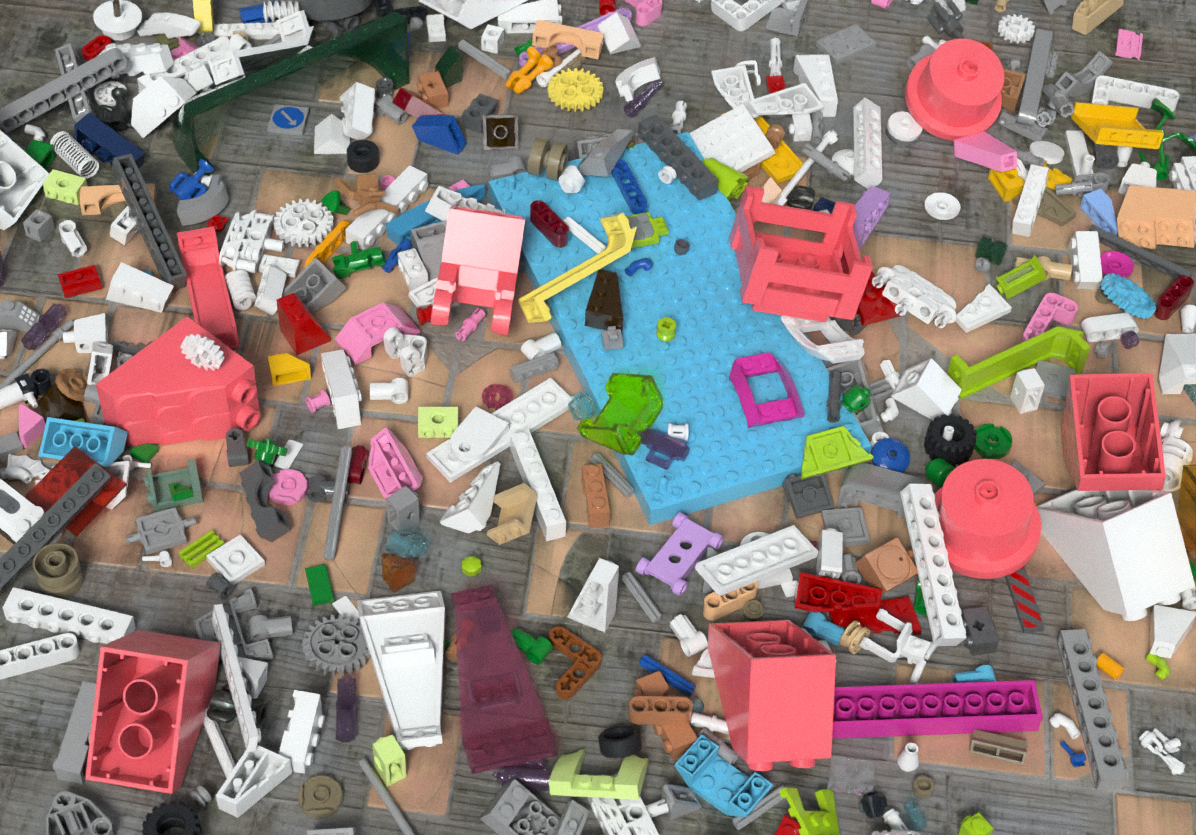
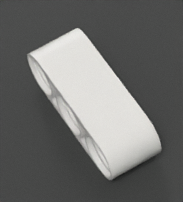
M269 264L262 273L255 307L269 315L275 314L277 311L276 299L282 297L287 276L284 271Z
M1130 313L1089 317L1081 323L1083 332L1089 342L1129 338L1135 336L1139 331Z

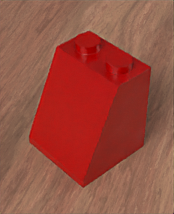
M295 293L276 299L280 331L296 355L331 341V338L315 314Z

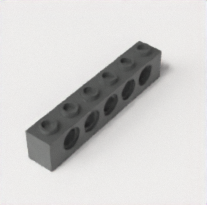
M657 114L639 121L637 131L639 138L644 140L649 149L656 153L660 161L676 171L679 181L689 189L692 195L700 201L717 193L718 179Z

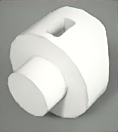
M567 166L559 177V184L565 193H578L585 183L576 166Z

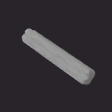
M594 453L590 458V462L592 464H602L603 475L625 497H630L634 492V488L599 453Z
M625 573L622 576V581L653 623L662 619L661 612L633 573Z
M780 785L765 795L747 817L735 816L732 819L733 826L737 830L742 829L782 801L779 790L785 787Z

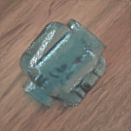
M582 392L571 396L572 400L568 403V408L574 420H579L581 423L594 417L596 406L589 394L583 395Z

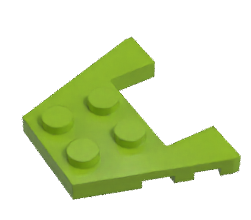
M797 788L779 790L781 798H786L791 806L788 809L791 817H796L801 826L798 830L800 835H840L832 790L821 789L815 792L821 811H805Z

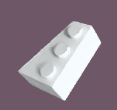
M356 82L340 96V101H343L341 112L345 115V118L342 119L344 135L357 140H363L372 134L373 105L376 100L374 88Z

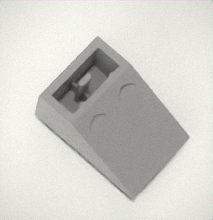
M446 221L411 229V245L416 249L428 273V282L439 275L447 227Z
M513 779L502 786L480 819L499 835H554L561 818L516 779Z

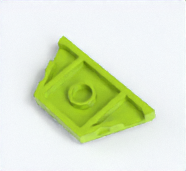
M844 426L812 434L805 438L800 478L804 480L868 462L874 458L871 453L868 454L860 446L861 443L856 438H853Z

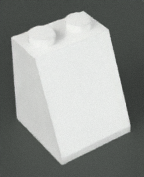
M930 358L906 369L891 396L934 421V418L937 416L941 418L943 414L949 416L952 413L951 409L958 401V396L962 389Z

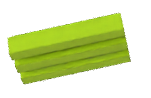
M211 530L179 551V557L192 569L206 560V555L225 543Z

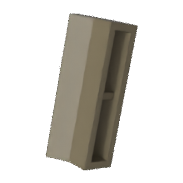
M974 729L969 752L1024 765L1028 741Z

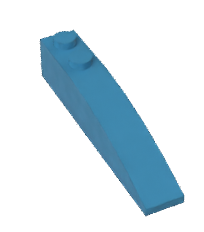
M484 184L454 191L460 193L464 198L472 197L477 199V202L485 199ZM428 200L386 224L387 237L397 246L404 239L411 243V229L442 222V220L425 212L430 202Z

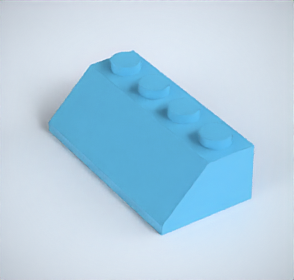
M47 417L38 456L90 465L96 462L99 466L109 467L124 451L128 432L112 426Z

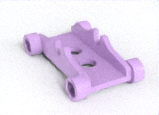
M679 512L672 523V526L677 528V530L652 561L643 557L638 562L635 571L643 576L646 574L658 578L670 585L674 594L682 596L688 586V582L685 579L692 574L693 567H696V563L701 561L708 547L718 550L723 543L724 536L717 532H710L689 520L685 514ZM688 542L692 547L690 549H682L680 544ZM671 556H678L680 562L671 563L669 558Z

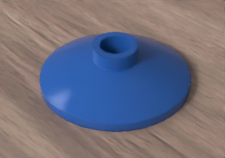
M885 438L878 441L871 452L874 458L872 459L874 466L903 473L910 463V454L907 447L899 440L893 438ZM890 452H893L896 456H891Z

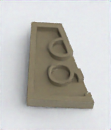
M1048 187L1045 188L1037 215L1064 226L1076 217V212ZM1021 194L1013 198V204L1018 206Z

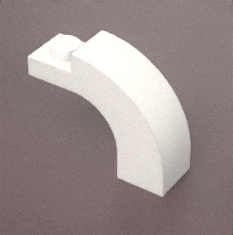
M653 57L636 63L624 70L616 78L615 83L620 97L625 96L627 102L631 101L634 97V91L638 87L660 79V69L656 58Z

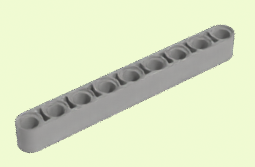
M1036 29L1017 123L1032 126L1035 124L1053 31Z
M112 48L1 108L0 130L6 134L124 70L127 66V61L123 53L118 48Z

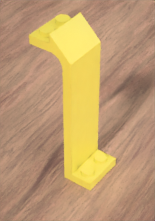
M624 213L607 215L600 218L608 236V246L604 251L517 299L528 323L545 322L551 319L550 309L544 300L631 251L637 226L630 227L629 220Z

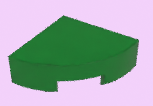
M143 444L131 449L130 455L143 463H148L159 452V448L152 444Z
M179 483L168 484L173 502L193 497L190 487L179 486Z

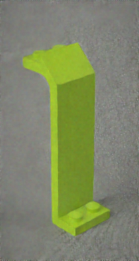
M1057 326L970 367L956 354L950 359L947 375L962 389L958 396L962 400L1017 374V372L1037 365L1038 360L1045 361L1050 358H1059L1070 368L1076 369L1075 374L1078 375L1083 372L1091 347L1082 339L1083 331Z

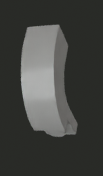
M1099 51L1083 70L1076 74H1070L1065 71L1055 85L1070 97H1079L1094 88L1096 78L1103 75L1113 61Z
M220 174L212 176L210 188L203 195L193 199L179 200L177 214L182 226L206 221L225 208L229 201L226 184L222 181Z

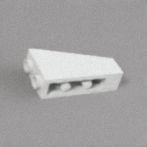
M540 0L518 5L498 15V27L504 28V33H533L537 20L562 25L561 4H558L557 0Z

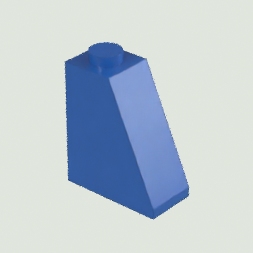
M421 115L412 125L419 141L448 152L459 154L467 144L454 115Z

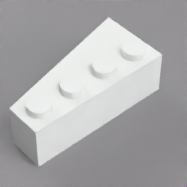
M112 43L108 44L99 54L101 55L112 48H118L123 53L127 66L124 70L113 75L112 78H119L120 75L126 73L129 76H135L142 71L144 74L166 72L174 63L168 45H160L159 43L145 45L144 43L138 45H130L129 43L116 45Z
M795 55L793 71L798 75L800 84L806 83L824 106L823 109L818 110L822 112V117H836L838 99L829 55Z
M344 349L321 353L322 368L330 400L332 401L334 416H336L337 428L343 429L361 425L358 402L362 401L360 389L358 390L353 367H351L350 357H346Z
M599 558L567 618L606 632L616 613L618 565L612 561Z

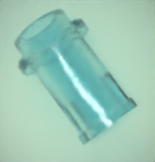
M910 801L906 803L903 808L911 821L910 827L915 831H921L926 828L927 819L922 816L917 802Z

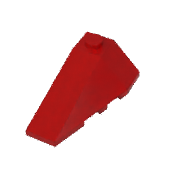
M800 572L793 604L796 609L815 613L879 609L882 589Z

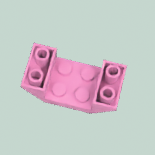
M382 302L351 317L337 335L335 341L341 349H344L350 360L357 365L372 357L371 347L384 341L383 336L388 329L396 327L402 334L417 335L420 333V330L401 307Z

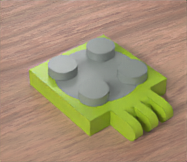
M650 212L626 216L630 227L637 226L631 248L659 244V236L669 234L663 217L651 218Z

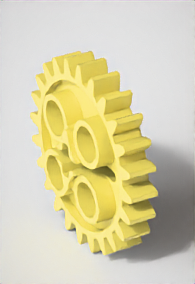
M568 68L567 72L561 70V74L555 73V77H551V81L548 82V97L551 98V102H555V106L561 105V109L566 107L567 111L574 109V112H576L577 109H580L583 112L584 108L590 110V105L596 107V103H600V99L603 98V82H600L599 77L596 78V74L590 75V71L585 73L583 69L577 71V68H575L574 71H571Z

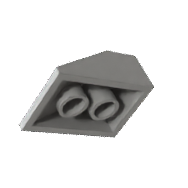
M315 257L283 290L282 297L295 293L314 313L334 302L347 287Z

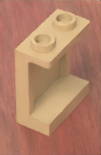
M522 483L494 495L493 502L501 507L497 527L488 530L487 536L501 545L528 534L532 523L537 493L525 483Z

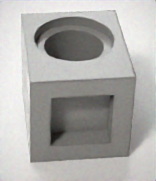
M38 209L23 222L26 236L42 242L55 229L52 216Z

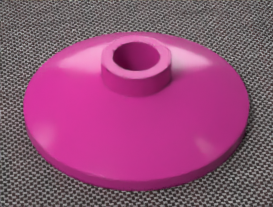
M1108 251L1100 255L1102 274L1105 276L1108 273H1114L1115 275L1119 274L1121 277L1125 276L1127 278L1133 273L1134 263L1127 255L1117 251Z

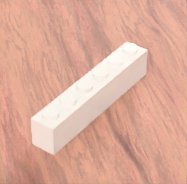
M409 165L384 190L385 195L380 197L381 202L397 206L399 208L398 213L378 209L370 210L360 215L345 230L346 243L350 244L352 241H356L358 249L362 251L372 246L375 240L384 234L386 224L397 218L401 213H404L407 207L415 202L422 192L426 191L428 188L427 173Z
M526 430L510 434V450L522 481L537 493L534 511L546 542L566 537V520L530 431Z

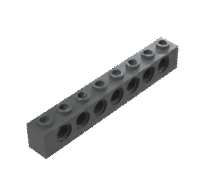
M132 154L113 158V174L162 281L173 285V290L185 287L186 271Z
M96 462L0 558V594L28 567L36 553L41 548L49 545L110 483L111 476Z

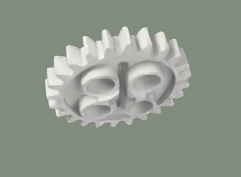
M299 199V203L292 200V205L285 203L286 208L280 207V212H276V217H274L276 235H279L280 240L285 239L286 244L291 241V246H294L296 243H298L299 247L302 244L309 247V243L315 246L316 241L322 243V237L325 238L334 228L332 212L328 211L326 206L323 207L322 202L316 204V200L312 201V203L309 202V199H306L305 202Z

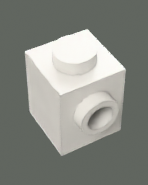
M792 114L789 134H792L793 141H811L812 123L810 114Z

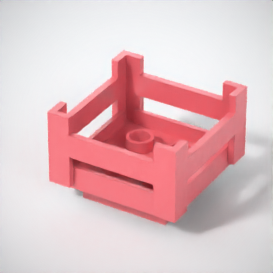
M745 186L729 236L730 247L735 249L742 282L740 289L742 302L751 304L753 311L821 322H826L828 316L853 320L873 269L870 256L864 255L862 260L853 231V224L857 216L855 205L836 201L832 214L761 202L765 192L764 188ZM755 221L824 232L825 234L822 242L755 232L753 225ZM843 252L848 264L849 274L843 273L840 260Z

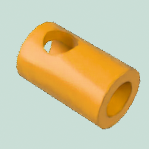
M1104 652L1097 659V667L1114 680H1117L1125 670V667Z

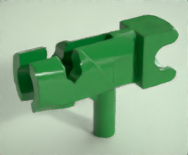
M356 241L350 243L351 255L345 257L344 254L331 258L335 266L333 267V272L337 279L350 277V273L372 269L374 264L377 267L386 265L384 252H381V246L359 252Z

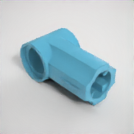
M809 612L801 627L805 628L814 639L818 637L836 646L840 645V638L846 630L827 621L820 612Z
M990 665L980 666L975 671L953 673L952 676L953 683L997 682L993 667Z

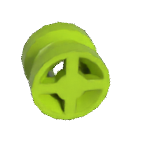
M668 317L661 318L657 322V338L664 342L673 340L676 333V322Z

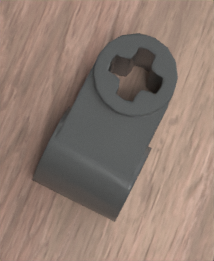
M238 428L228 430L226 433V451L229 467L248 465V453L243 431Z

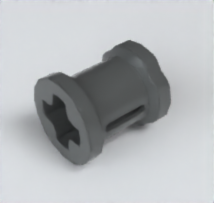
M217 572L212 574L206 583V587L217 592L218 597L222 600L228 598L234 590V585L231 582H226L222 575Z

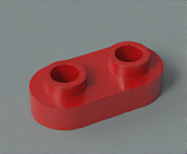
M100 35L86 44L81 50L83 58L90 61L97 57L108 44H112L110 37Z

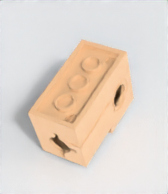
M1129 185L1117 216L1118 237L1141 248L1155 249L1157 244L1194 248L1196 243V191Z

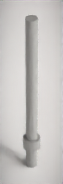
M69 319L63 326L56 328L48 340L0 383V389L11 385L15 378L21 376L57 341H61L63 339V332H68L74 326V322Z
M361 759L359 765L404 835H415L367 759Z

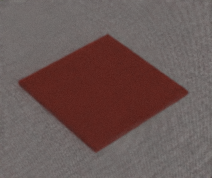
M74 446L30 490L25 498L35 506H40L44 513H46L96 461ZM99 463L97 464L111 476L110 483L65 528L76 537L127 486L125 482Z

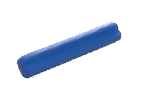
M643 655L640 659V666L651 673L660 671L668 684L687 696H691L695 692L696 686L650 656Z

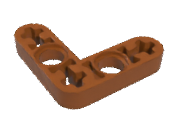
M557 626L550 630L549 641L554 648L575 661L556 683L557 696L567 700L572 698L600 668L602 656L598 650L563 627ZM572 645H578L581 650L572 652L569 648ZM588 658H589V659L596 658V662H595L594 660H592L591 662H589V661H588ZM577 670L583 671L585 675L581 678H577L573 675V673ZM569 685V690H568V689H565L564 691L562 690V687H563V688H566V687Z

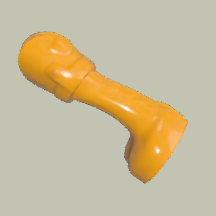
M530 46L526 51L528 56L526 64L518 71L512 72L505 84L510 90L514 89V92L518 95L530 88L532 80L540 73L551 69L554 65L547 55L543 54L541 56L533 46ZM536 66V68H535L531 73H529V74L526 76V74H527L533 67Z

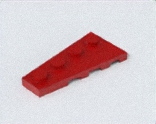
M909 596L883 600L879 609L829 612L831 623L845 629L856 620L861 624V627H866L873 631V633L894 631V634H901L899 630L876 618L878 611L884 609L903 623H911L913 635H921L922 631Z

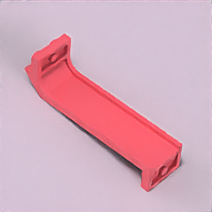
M214 226L178 232V244L182 264L187 274L186 283L195 322L229 348H240L222 266L219 264V251Z

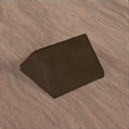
M518 114L483 115V150H519Z
M56 383L39 400L45 425L47 417L71 421L82 418L87 422L81 401L73 400L64 395L58 389Z

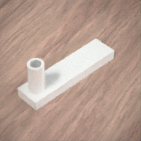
M1066 130L1064 136L1074 178L1082 174H1093L1092 166L1095 158L1088 153L1083 131Z

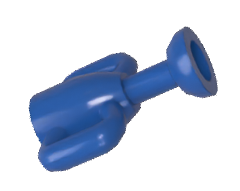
M200 158V168L194 176L189 177L185 172H180L170 182V191L181 200L192 199L193 196L196 198L207 192L206 186L199 183V180L206 172L211 173L215 169Z

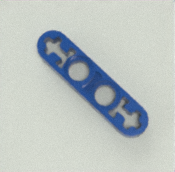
M618 160L611 173L630 211L633 214L646 213L647 201L628 164L623 160ZM628 179L630 182L623 183L621 180ZM628 192H635L637 194L631 196L628 194Z

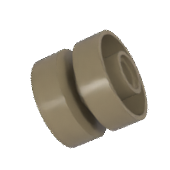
M536 137L529 155L528 174L541 177L546 168V178L559 181V177L565 170L568 161V144L555 141L550 149V141L548 139Z
M53 543L41 548L36 553L33 559V569L39 589L43 595L67 599L80 590L83 584V574L78 555L71 546L63 543Z

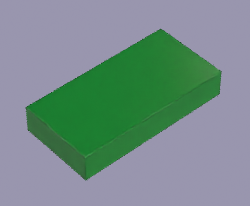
M326 564L305 568L313 606L334 602Z

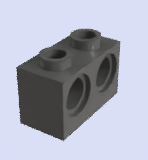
M479 94L471 101L467 110L465 109L462 113L463 127L482 134L483 115L498 114V100Z

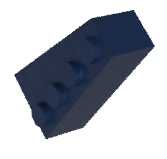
M88 113L74 125V139L91 155L95 154L98 156V159L103 163L108 161L113 166V158L132 154L138 168L144 164L145 153L142 149L134 146L127 138L115 132L112 127H108L101 122L98 117Z

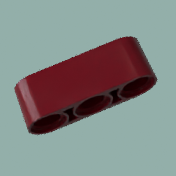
M541 200L533 201L530 204L531 223L552 245L558 248L565 247L568 243V226L545 202Z
M1185 275L1180 276L1159 297L1156 304L1157 308L1154 312V316L1157 319L1168 320L1190 296L1194 285L1193 279Z

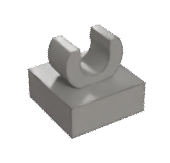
M610 326L608 330L601 331L604 350L623 349L620 329H616V326Z

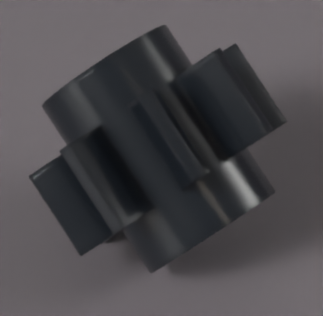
M870 791L862 795L863 799L858 803L861 813H865L868 818H878L884 815L883 811L886 810L885 807H888L885 796L881 797L878 791Z

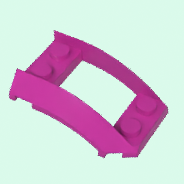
M770 352L734 360L729 381L732 382L736 390L743 413L748 422V428L805 416L796 386L788 370ZM777 372L783 382L788 399L756 405L746 378Z

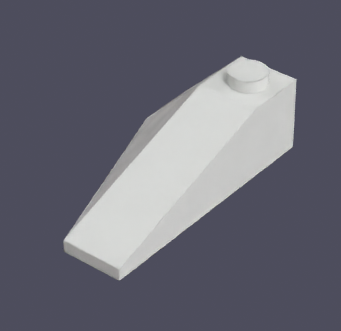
M806 83L748 101L749 106L756 115L809 114L824 108Z
M498 461L484 467L470 483L472 487L459 495L460 501L456 506L451 505L440 520L442 525L466 533H471L475 530L480 531L485 528L486 522L491 515L500 469Z

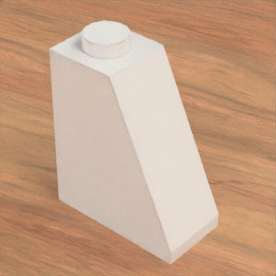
M831 528L821 531L818 543L819 552L817 555L816 576L839 579L842 573L843 532H837L836 529Z
M1154 604L1149 618L1150 654L1171 659L1191 630L1196 612Z

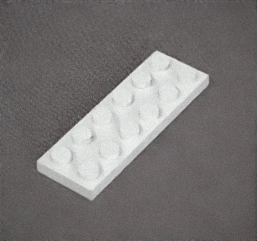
M792 525L696 563L695 569L719 596H722L814 559L819 551Z

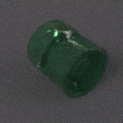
M983 235L978 244L975 257L989 259L990 263L1000 266L1008 243L1000 240L994 242L993 238Z

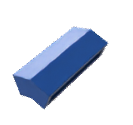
M263 4L238 8L242 23L265 22Z

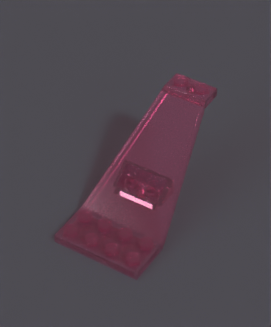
M481 586L475 589L450 593L456 622L462 745L471 774L558 756V749L548 721L496 598L493 586Z

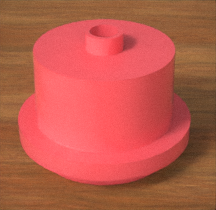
M970 39L947 41L940 45L933 54L920 60L912 69L905 85L907 108L914 120L924 130L941 139L953 141L954 139L978 134L983 131L987 132L997 119L1002 105L1003 66L996 54L982 43Z
M993 459L968 461L955 468L948 475L943 486L935 493V504L939 512L941 530L944 533L943 538L948 551L950 568L953 571L972 578L994 579L1016 572L1034 555L1041 534V519L1038 509L1033 502V492L1029 482L1013 466Z

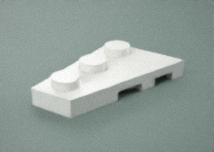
M988 284L985 290L979 293L972 303H969L956 315L955 322L967 333L1010 313L1012 307Z

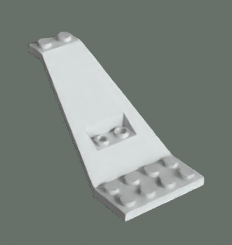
M441 591L357 600L361 629L397 743L404 750H410L419 746L433 747L437 744H442L441 708L445 606Z

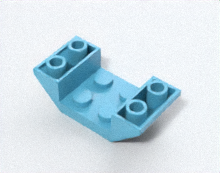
M701 734L676 762L675 768L688 787L693 789L694 793L728 816L747 817L773 787V784L756 772L750 778L719 757V746Z

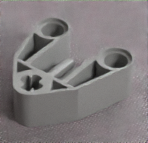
M68 791L60 792L54 797L46 817L47 835H66L61 825L66 823L70 835H81L80 833L84 832V829L79 820L80 816H83L87 828L92 835H115L111 821L89 799Z

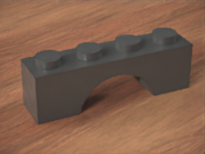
M257 460L240 472L241 485L247 495L246 500L252 511L251 516L255 521L257 534L259 537L273 542L291 528L286 513L273 506L268 507V494L275 483L271 467Z

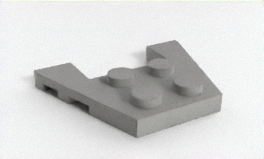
M252 589L244 591V595L239 598L234 597L229 600L227 605L223 606L224 612L228 613L229 629L232 628L233 645H237V657L252 660L273 659V654L268 639L246 645L236 614L257 608ZM213 610L194 621L200 640L217 642L211 620Z

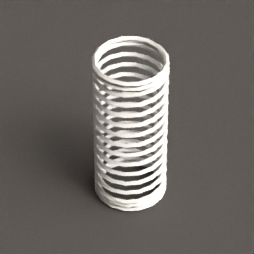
M61 131L53 136L50 144L53 145L55 153L80 177L87 179L97 173L99 162L68 132ZM66 134L65 136L61 137V138L57 141V143H56V145H55V148H54V143H55V141L57 140V138L60 137L61 135ZM68 136V138H65L64 140H62V141L60 142L58 148L56 149L58 142H59L62 138ZM66 139H68V141H66V142L61 146V148L59 149L61 143H62L63 141H65ZM91 161H92L91 166H90L87 170L81 172V170H83V169H85L86 167H88L89 164H90ZM94 161H95V164H94V167L92 168V170H90L88 173L81 174V173H84V172L88 171V170L92 167V165H93V163H94ZM95 166H96V169H95V171H94L92 174H90V175H88V176H82V175L89 174L91 171H93V169H94Z

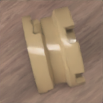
M855 620L846 628L839 644L844 648L848 647V651L856 654L862 648L859 644L863 637H869L870 630L866 627H861V624Z

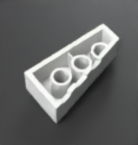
M438 186L425 212L447 222L451 206L505 213L506 209L502 211L495 209L492 204L487 203V205L478 203L477 199L472 197L464 198L460 193Z

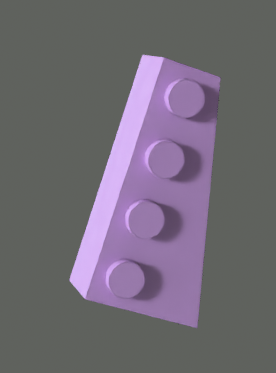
M872 185L855 204L857 216L853 224V231L859 251L889 206L891 196L890 192Z

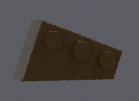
M598 270L585 311V326L608 330V327L616 326V329H620L622 333L623 313L616 272Z

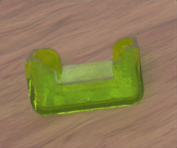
M612 373L605 385L609 400L594 423L591 419L584 418L577 429L585 439L623 455L632 456L636 453L661 413L663 398L652 375Z

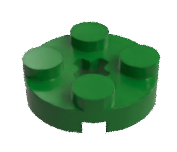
M989 423L981 425L976 429L977 439L974 449L982 455L983 459H1000L1010 453L1013 438L1006 428L1002 426L1000 428L994 427V424ZM989 439L996 441V443H990Z

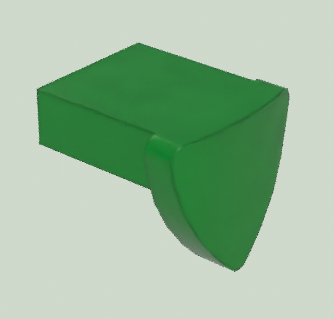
M338 190L327 193L321 199V202L332 213L347 215L350 211V208L340 199V191Z

